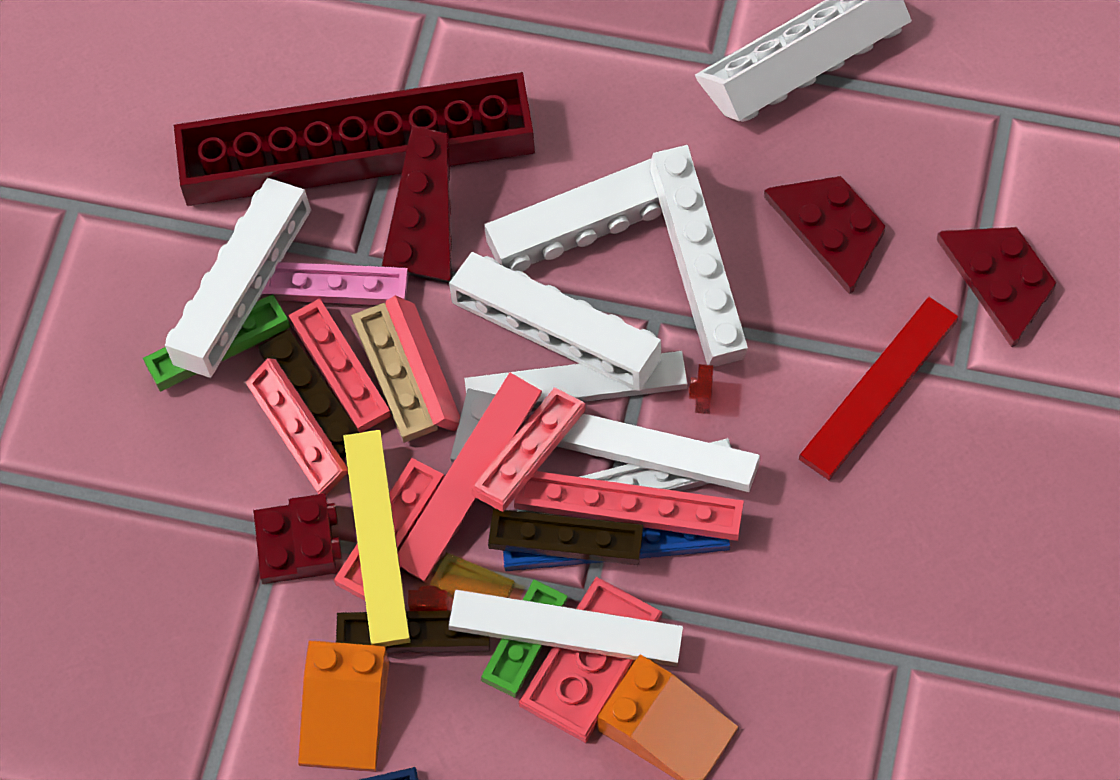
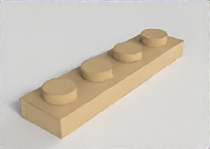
M385 303L351 315L355 329L403 443L438 430V427L432 422Z

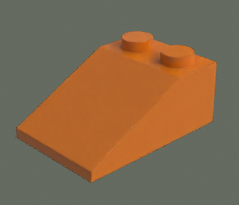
M322 641L308 642L303 679L299 766L376 772L390 662L385 646Z
M641 654L597 716L599 732L676 780H705L738 730L736 724L675 675Z

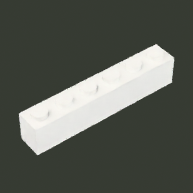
M684 145L655 152L652 155L650 171L707 367L711 368L743 360L748 349L689 147Z
M651 159L484 224L486 241L495 260L510 270L522 272L528 269L531 264L544 259H555L562 255L564 251L577 246H588L599 237L609 233H620L626 230L629 225L642 220L650 221L661 215L662 209L650 171Z
M267 178L261 189L254 193L247 212L238 219L234 233L228 243L220 248L218 258L210 272L205 273L200 288L193 300L187 302L182 318L177 326L171 329L167 335L165 347L174 366L209 378L212 377L259 299L269 278L271 279L274 274L276 265L283 259L311 212L305 189Z
M471 252L449 282L453 304L639 392L661 360V339L657 338L652 332L646 329L639 330L625 323L616 315H607L596 310L584 300H575L568 297L554 286H545L538 283L524 272L510 270L500 265L491 257H482Z

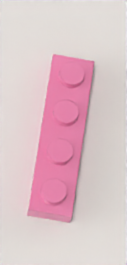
M278 262L271 279L269 278L261 293L262 299L273 294L277 301L314 302L320 298L323 303L379 305L382 303L386 304L385 301L395 295L406 300L409 273L408 268Z

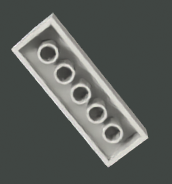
M824 0L695 74V77L724 116L741 122L748 121L759 114L758 110L766 105H774L785 100L788 97L787 93L792 90L813 84L817 80L816 76L825 71L829 72L839 69L845 64L844 60L854 54L860 55L870 51L874 47L873 43L882 38L886 39L896 36L902 31L901 27L912 20L904 0Z

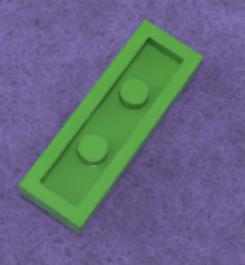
M533 579L523 600L564 607L568 596ZM501 639L481 676V681L516 698L543 645Z

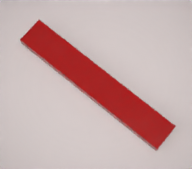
M928 297L800 453L799 460L827 480H830L954 327L959 316L931 297Z

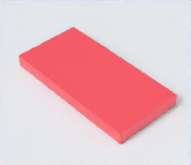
M598 577L594 579L576 608L659 622L662 618V611ZM552 647L520 699L519 707L586 743L598 724L597 716L635 660Z

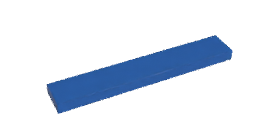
M643 527L640 559L730 550V542L728 539ZM503 551L505 571L603 562Z

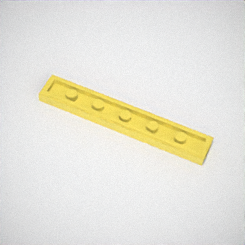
M375 430L343 435L371 645L392 646L410 643L381 431Z

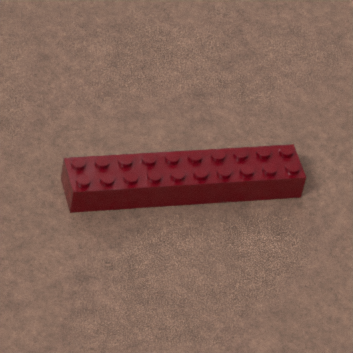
M523 72L173 125L180 187L187 206L252 197L257 190L261 189L267 178L304 189L402 174L412 126L449 134L450 166L535 154L534 133Z

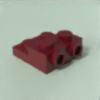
M326 493L288 499L289 505L253 510L262 584L337 573L335 560L342 559L340 539L339 537L333 538L331 526L338 525L336 505L335 503H328Z

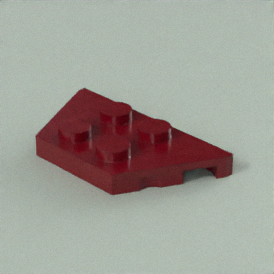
M841 176L769 187L764 190V198L842 287L851 294L856 288L864 268L866 269L872 257V252L878 246L885 233V224Z
M1017 227L946 230L939 232L937 241L1009 345L1011 347L1017 345L1022 333L1029 323H1032L1042 304L1047 301L1056 286L1054 278Z

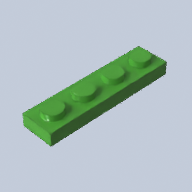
M273 294L256 302L221 362L290 328L288 318ZM166 347L143 358L160 392L197 374L174 366Z

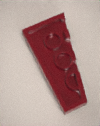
M415 126L411 128L383 256V267L408 268V272L451 281L453 278V269H451L452 236H450L451 200H449L450 152L449 134Z

